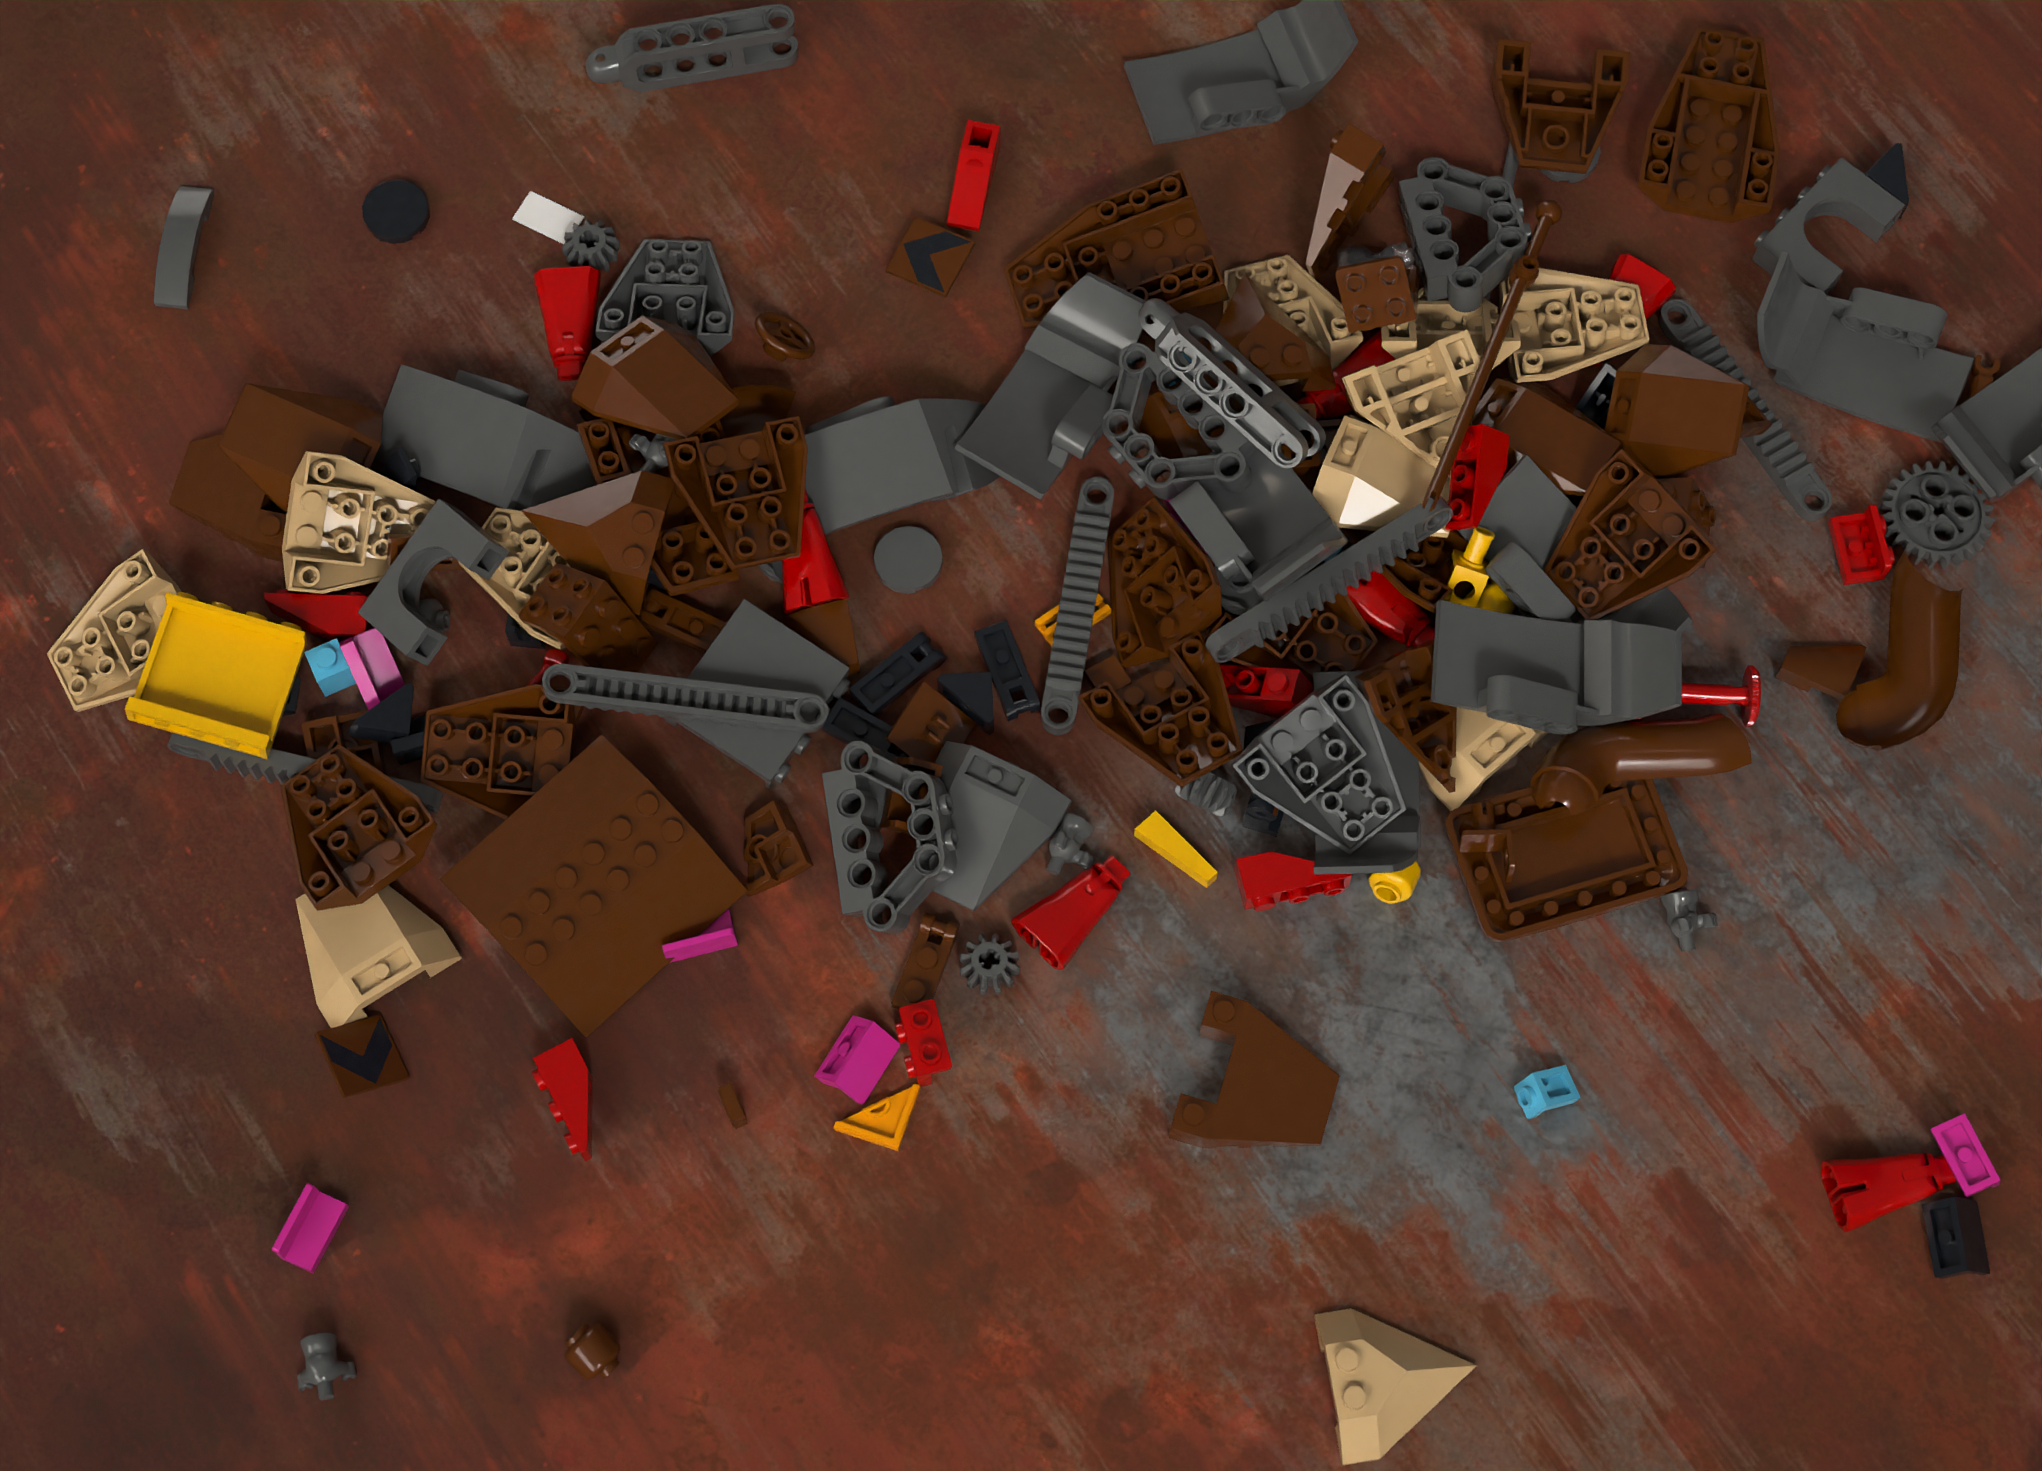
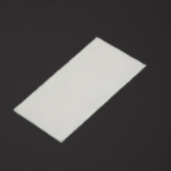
M530 191L512 220L565 244V232H573V224L580 225L584 216Z

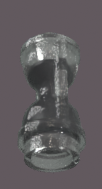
M1400 242L1399 244H1391L1385 247L1379 253H1373L1364 246L1346 244V248H1338L1337 264L1339 268L1341 266L1399 255L1404 259L1405 267L1414 265L1413 248H1407L1406 242Z

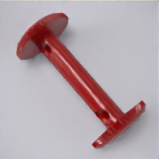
M1747 665L1741 687H1733L1726 684L1682 682V703L1726 706L1733 703L1741 706L1744 727H1751L1757 721L1760 710L1761 679L1759 671L1753 665ZM1636 718V719H1632V720H1633V721H1640L1641 718Z

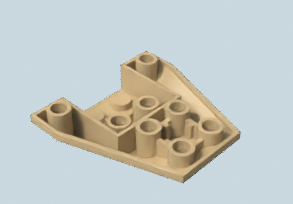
M1289 255L1224 271V283L1230 300L1245 272L1329 356L1332 370L1339 366L1363 341L1361 331L1349 333L1342 303ZM1230 300L1224 301V304H1223V315H1224V313H1225V311H1226V308H1227V306H1228ZM1299 379L1272 382L1279 387L1299 382Z
M1538 268L1539 275L1531 287L1523 292L1513 317L1519 323L1521 345L1519 349L1507 357L1509 374L1517 383L1553 380L1649 344L1650 339L1639 285ZM1509 275L1499 283L1500 312L1511 288L1509 285Z
M1347 414L1344 415L1325 457L1312 495L1338 528L1377 531L1422 503L1436 468L1376 425L1360 417ZM1449 477L1440 495L1447 504L1451 480ZM1445 525L1430 536L1448 538L1450 530H1446Z
M306 451L291 481L282 544L286 589L324 594L380 581L388 570V534H414L436 501L342 455Z
M496 507L482 526V529L510 552L490 580L467 569L462 563L459 562V564L531 636L560 650L566 648L547 633L523 623L519 618V613L554 565L560 563L569 566V564L522 511Z
M141 549L111 572L47 653L74 710L77 712L134 696L167 605L165 600L166 592L175 595L181 592L173 579L144 549Z
M1457 707L1456 758H1452L1450 768L1451 777L1456 778L1455 792L1449 793L1420 761L1419 769L1433 794L1450 811L1466 805L1480 792L1483 782L1526 745L1532 748L1548 732L1489 718L1484 712Z
M389 885L362 904L319 911L314 908L306 893L296 898L316 1003L330 1028L365 1019L368 1016L363 1008L424 970H426L431 978L462 959L444 929Z

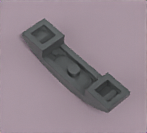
M180 186L174 196L166 218L159 248L154 289L155 306L189 309L195 282L192 270L203 221H208L214 197L213 189Z

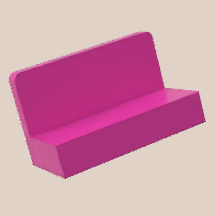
M375 627L340 641V648L368 711L405 685L384 636Z
M729 909L699 936L663 945L665 958L674 957L671 962L738 946Z
M853 1015L814 1076L823 1084L842 1090L856 1103L864 1104L896 1054L900 1044L874 1021Z
M1965 1113L1930 1129L1966 1198L1988 1187L1994 1188L2000 1184L2001 1180Z
M307 1183L273 1245L272 1251L281 1259L314 1274L349 1206L320 1192L314 1185Z

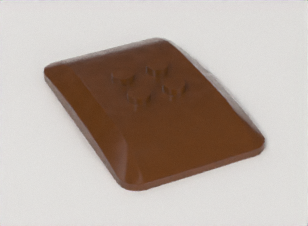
M1653 779L1611 782L1604 788L1599 802L1594 801L1589 809L1574 815H1570L1568 807L1558 801H1549L1544 804L1543 808H1540L1532 797L1533 787L1483 800V811L1486 810V801L1494 804L1496 830H1512L1515 858L1512 882L1505 881L1502 852L1459 851L1462 831L1474 830L1473 814L1471 812L1473 804L1454 809L1446 819V833L1481 929L1486 937L1496 942H1505L1639 904L1681 889L1688 878L1686 863Z

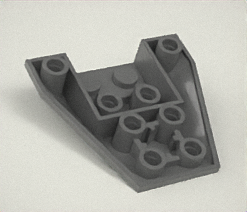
M644 239L599 308L595 331L596 337L605 342L643 315L677 324L699 340L709 357L730 343L733 337L735 312L711 242Z
M1346 674L1306 696L1255 737L1231 764L1256 795L1348 854L1355 851L1406 810L1369 703Z
M946 741L935 763L943 765L940 779L953 801L954 810L950 817L952 828L955 829L958 835L959 848L956 850L957 868L954 874L949 879L940 881L932 891L975 912L1056 833L1072 801L1030 772L972 745ZM933 819L931 820L929 833L934 827ZM937 853L933 854L929 860L931 870L938 866L939 856Z

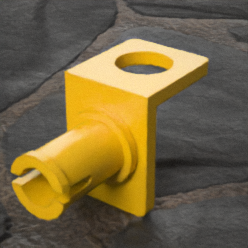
M1480 526L1473 528V533L1465 552L1453 550L1454 569L1447 583V586L1453 589L1449 602L1476 608L1489 578L1485 570L1487 562L1484 558L1495 537L1492 531ZM1461 581L1472 583L1474 586L1472 596L1465 599L1457 597L1454 593V587L1457 583Z

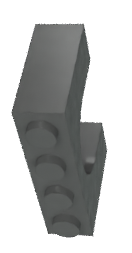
M1842 157L1833 167L1828 164L1822 169L1816 178L1817 183L1812 188L1806 186L1795 200L1797 204L1791 210L1787 207L1780 213L1775 221L1776 226L1771 231L1765 229L1754 243L1757 249L1752 258V261L1773 275L1782 251L1788 252L1801 282L1807 286L1821 289L1826 295L1836 287L1843 270L1813 248L1806 238L1804 224L1818 216L1831 215L1840 217L1854 225L1877 243L1897 222L1905 204Z
M438 499L373 592L368 596L358 613L406 656L428 666L448 638L421 611L419 601L420 589L428 572L439 562L448 558H456L467 569L490 580L510 551L460 509Z

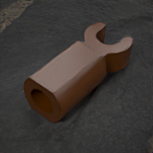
M1982 355L1976 356L1971 368L1974 377L1972 378L1970 398L1996 381L1994 376L2000 368V360L1998 358L1993 360L1990 369H1986L1981 365Z

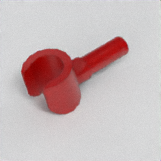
M555 648L548 650L544 657V665L527 686L539 685L542 682L544 672L550 666L568 664L570 657L565 652Z

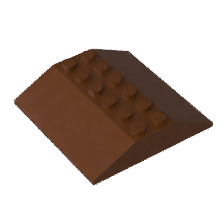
M602 734L440 878L442 883L586 1039L674 959V957L665 958L663 945L699 936L748 892L699 833L659 790Z

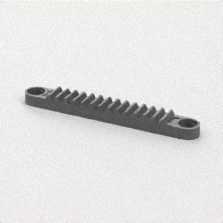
M1682 299L1667 301L1663 305L1658 317V324L1673 346L1749 385L1748 397L1772 423V426L1764 434L1742 438L1800 517L1808 521L1822 519L1831 507L1832 495L1814 471V464L1806 460L1804 451H1799L1798 443L1792 441L1790 432L1782 428V421L1780 419L1776 420L1773 409L1767 408L1766 400L1759 397L1758 389L1752 388L1749 377H1744L1743 369L1735 365V358L1733 356L1729 357L1727 354L1726 346L1720 345L1719 337L1712 334L1711 326L1703 322L1687 301ZM1672 311H1678L1684 315L1685 322L1674 324L1668 319L1667 314ZM1808 495H1815L1821 499L1822 507L1811 509L1805 504L1804 498Z
M1092 477L1082 484L1075 514L1041 707V724L1048 733L1053 735L1068 733L1076 722L1079 704L1077 697L1081 693L1114 502V488L1112 484L1101 477ZM1099 489L1107 497L1101 503H1094L1088 499L1087 494L1091 490ZM1055 708H1061L1067 712L1069 717L1063 723H1054L1048 717L1049 712Z
M1440 496L1435 509L1430 512L1429 509L1433 502L1432 498H1429L1424 509L1422 508V503L1296 580L1267 602L1259 603L1216 630L1205 643L1206 649L1216 662L1223 663L1233 659L1254 645L1260 648L1264 647V639L1266 637L1275 640L1276 631L1288 632L1287 624L1292 623L1298 626L1300 624V616L1312 617L1311 609L1316 608L1322 611L1324 609V601L1336 602L1335 595L1339 593L1346 596L1348 594V586L1357 589L1360 587L1359 580L1361 578L1370 581L1371 572L1383 573V565L1385 563L1394 566L1395 557L1407 558L1406 550L1418 551V543L1443 528L1451 520L1453 510L1442 496Z
M569 664L550 666L544 672L542 678V690L549 700L556 703L585 706L588 709L596 707L604 711L613 709L616 712L628 711L631 714L643 713L647 716L655 714L659 717L671 716L674 719L686 718L689 721L697 719L705 723L713 721L716 724L728 723L731 726L739 724L747 728L756 726L759 729L771 728L773 731L789 730L806 733L820 730L825 725L828 716V706L825 700L818 695ZM556 675H564L570 680L571 684L566 691L557 692L551 688L550 680ZM805 705H814L818 708L820 717L814 722L805 721L800 715V709Z
M171 733L167 747L175 753L208 761L216 771L223 766L227 773L232 774L237 769L242 777H246L250 772L255 780H259L264 775L267 782L271 784L276 779H278L281 785L317 760L271 749L268 759H264L176 733ZM388 776L418 796L429 813H438L443 798L441 791L424 784Z

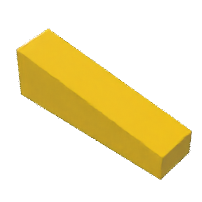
M1156 810L1135 828L1134 836L1204 887L1207 888L1217 879L1218 872Z

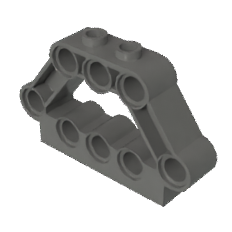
M1430 157L1421 161L1417 166V178L1399 181V205L1427 301L1448 298L1451 307L1456 311L1466 313L1477 310L1481 306L1483 298L1509 275V271L1515 261L1524 256L1527 243L1530 242L1532 237L1529 222L1523 223L1522 220L1524 218V208L1521 198H1515L1512 185L1503 177H1487L1449 165L1447 161L1438 157ZM1444 205L1481 216L1487 221V238L1489 243L1463 266H1459V247L1456 242L1451 240V221L1444 215Z
M1133 343L1126 346L1119 356L1121 370L1110 410L1103 416L1105 421L1101 426L1104 435L1111 444L1107 450L1119 464L1125 461L1132 468L1128 474L1140 489L1146 485L1155 496L1165 500L1174 498L1196 481L1200 483L1205 491L1224 489L1227 492L1237 493L1245 490L1252 480V470L1246 459L1257 451L1258 448L1158 358L1156 351L1152 352L1141 343ZM1178 350V360L1184 365H1190L1191 363ZM1146 361L1141 369L1133 370V366L1137 362ZM1203 378L1204 383L1206 384V386H1208L1209 388H1212V387L1206 382V380ZM1155 379L1166 401L1172 405H1177L1187 425L1191 428L1199 429V433L1208 449L1220 454L1177 459L1161 457V453L1152 438L1147 434L1140 433L1139 427L1151 383ZM1173 381H1182L1178 388L1168 389ZM1203 404L1199 412L1189 413L1192 406ZM1129 425L1124 433L1115 434L1119 426ZM1225 428L1219 437H1210L1213 430ZM1141 449H1150L1145 457L1135 458ZM1240 466L1236 474L1225 476V472L1229 467ZM1162 473H1171L1167 481L1162 483L1156 482Z
M854 741L849 743L841 754L842 769L822 773L842 914L853 917L863 916L867 926L876 932L898 934L908 926L910 915L939 882L949 879L957 868L956 850L959 848V840L955 829L952 828L950 817L954 810L953 801L940 778L922 771H913L887 758L879 747L863 741ZM867 753L869 756L868 763L861 769L859 765L860 758L863 754ZM869 779L902 795L911 804L912 814L907 821V828L909 834L916 839L917 843L913 859L885 891L884 888L889 881V874L887 868L880 863L879 853L882 850L884 839L882 833L875 828L874 818L878 812V802L874 795L870 793ZM924 783H927L928 793L920 800L918 795L919 789ZM860 797L862 801L861 808L854 814L852 810L853 803ZM929 818H932L934 827L926 835L924 824ZM865 832L867 836L866 844L859 849L858 838ZM937 853L939 856L938 866L931 870L929 860L933 854ZM870 867L872 877L867 884H864L863 873ZM890 907L892 912L891 918L884 924L882 920L883 911Z

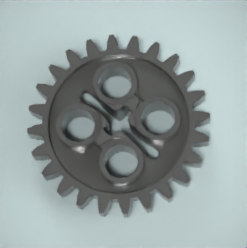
M1930 461L1926 462L1923 470L1915 463L1912 465L1909 473L1904 469L1901 470L1897 477L1898 479L1893 478L1888 485L1889 489H1886L1881 497L1884 501L1880 505L1879 511L1885 513L1883 516L1886 525L1889 526L1884 536L1895 537L1891 545L1892 549L1899 546L1907 547V556L1911 553L1915 555V565H1918L1923 558L1927 560L1929 569H1932L1936 561L1940 562L1943 569L1948 567L1951 560L1958 567L1962 564L1964 558L1971 561L1976 551L1980 552L1986 544L1984 541H1987L1992 534L1989 528H1991L1995 519L1989 517V515L1993 511L1994 506L1984 504L1987 500L1986 496L1983 493H1978L1979 488L1975 483L1971 484L1968 482L1970 477L1967 473L1962 477L1958 475L1959 466L1957 465L1950 472L1946 471V465L1943 461H1941L1937 469L1933 468ZM1926 489L1935 491L1938 497L1930 495ZM1954 509L1963 511L1967 517L1958 515ZM1906 513L1915 515L1919 521L1910 519ZM1935 533L1942 534L1947 541L1939 540Z

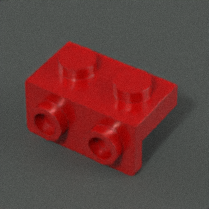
M1868 505L1864 513L1830 517L1828 527L1843 586L1884 580L1890 569L1894 566V552L1891 546H1887L1884 536L1886 534V522L1884 516L1879 515L1877 505Z
M933 999L899 1007L900 1022L894 1023L899 1044L907 1043L910 1054L903 1057L908 1077H916L917 1084L920 1087L933 1084L932 1074L952 1069V1062L936 1004Z

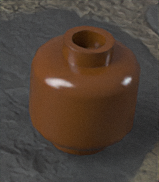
M584 1323L564 1343L567 1347L565 1352L566 1361L586 1380L593 1379L598 1374L605 1379L620 1364L616 1356L620 1352L621 1345L600 1323H595L591 1326Z

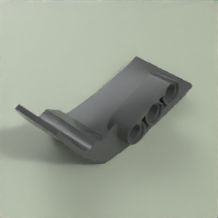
M2042 348L1969 400L1958 405L1931 426L1935 435L1990 502L2002 499L2031 478L2042 490Z

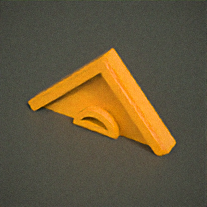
M913 1084L912 1087L891 1097L888 1096L842 1121L835 1122L834 1130L899 1151L921 1089L920 1085Z

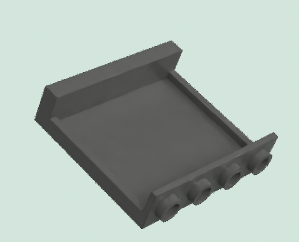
M745 599L687 678L810 693L824 699L827 706H829L834 697L841 698L851 683L847 680L850 669L848 666ZM805 705L800 709V715L805 721L814 722L820 717V712L814 705ZM671 716L664 717V720L675 728L680 724L766 781L765 787L769 790L775 781L780 784L783 782L791 770L792 766L788 763L795 753L801 755L812 739L808 736L809 733L773 731L771 728L759 729L756 726L747 728L739 724L731 726L728 723L716 724L713 721L705 723L697 719L689 721L686 718L674 719Z

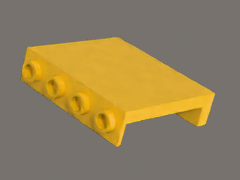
M166 592V608L134 697L129 696L125 707L128 720L268 759L307 645L306 632L301 631L302 629L298 625L290 622L276 624L267 621L266 617L255 612H247L245 615L232 611L233 609L230 606L220 602H212L210 605L198 601L195 596L185 592H178L177 595Z

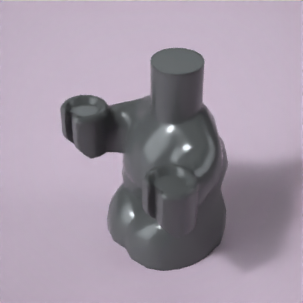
M634 434L629 440V445L633 449L639 450L646 461L639 471L642 470L655 474L657 470L667 467L668 463L663 443L678 439L657 434L652 442H650L645 436Z
M1066 813L1056 833L1051 837L1049 843L1051 859L1046 870L1054 875H1059L1064 863H1078L1084 869L1093 866L1095 858L1088 852L1080 850V847L1084 840L1093 833L1094 827L1082 817Z
M1698 889L1661 896L1662 903L1667 910V923L1673 934L1679 938L1681 952L1696 949L1693 932L1696 929L1718 926L1715 913L1704 915L1696 913L1695 903L1698 900Z
M318 1333L307 1336L300 1341L306 1369L297 1375L300 1391H304L305 1388L312 1389L314 1385H317L319 1400H328L334 1397L332 1381L341 1375L342 1380H348L349 1377L356 1378L354 1362L338 1360L336 1350L337 1336L335 1334Z

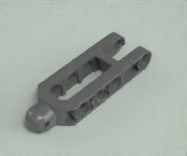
M771 4L628 29L619 37L615 45L598 48L588 56L585 63L586 72L591 81L595 83L608 84L622 81L623 87L638 92H646L788 67L795 63L799 56L798 41L796 37L792 36L796 25L795 16L792 9L784 4ZM775 17H784L788 20L787 24L781 28H775L770 25V21ZM711 28H718L723 32L717 39H709L704 34ZM680 33L687 34L690 37L689 41L683 45L673 43L672 39ZM646 39H652L657 42V46L650 51H645L639 47L640 43ZM781 43L788 44L791 47V50L784 55L776 54L773 49ZM600 55L605 57V60L602 62L596 61V58ZM714 55H723L727 58L726 62L720 66H714L709 63L710 58ZM684 60H690L695 64L693 69L685 72L680 71L677 65ZM650 66H659L663 69L662 73L656 77H649L645 74L646 69Z
M1151 298L1138 311L1139 321L1142 328L1155 339V351L1158 358L1276 465L1287 469L1295 467L1305 460L1306 457L1313 456L1323 448L1326 435L1321 425L1204 320L1186 312L1180 314L1162 299ZM1147 315L1153 320V324L1147 322ZM1204 337L1209 340L1212 346L1211 352L1198 341V338ZM1178 350L1185 353L1192 360L1190 365H1184L1178 360ZM1225 360L1232 361L1236 365L1237 375L1223 364ZM1204 373L1208 374L1218 383L1216 388L1213 389L1206 386L1203 380ZM1255 383L1262 388L1263 396L1260 397L1249 387V384ZM1229 397L1235 398L1244 407L1243 411L1237 412L1233 410L1229 404ZM1303 429L1310 431L1314 435L1315 441L1311 448L1308 447L1307 440L1300 433ZM1282 443H1285L1297 454L1295 458L1291 459L1283 455L1281 451Z

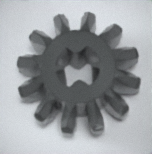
M586 218L584 226L574 223L572 226L573 232H565V244L562 247L563 254L567 257L568 265L570 267L591 266L592 268H602L609 272V263H617V251L620 248L614 229L611 226L605 228L604 222L601 219L594 225L591 224L588 218Z
M1208 772L1183 787L1177 784L1174 791L1177 796L1219 817L1225 816L1228 809H1231L1238 790L1234 784Z
M997 933L992 936L991 942H986L984 934H980L978 936L979 945L968 941L966 949L969 953H962L959 956V961L964 964L960 968L961 977H969L967 986L970 989L980 984L981 995H986L988 987H993L994 993L999 995L1001 993L1000 983L1007 987H1012L1013 979L1011 976L1019 975L1020 967L1014 963L1020 959L1018 952H1010L1012 948L1010 940L1004 941L999 945V935ZM989 959L995 960L991 970L984 968V964H987Z

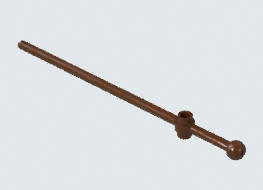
M1544 200L1536 207L1535 216L1538 222L1524 256L1516 260L1509 271V285L1511 288L1422 501V508L1424 509L1429 498L1433 499L1429 512L1433 511L1438 503L1523 292L1534 284L1539 275V262L1537 258L1550 226L1558 223L1562 216V209L1555 200Z

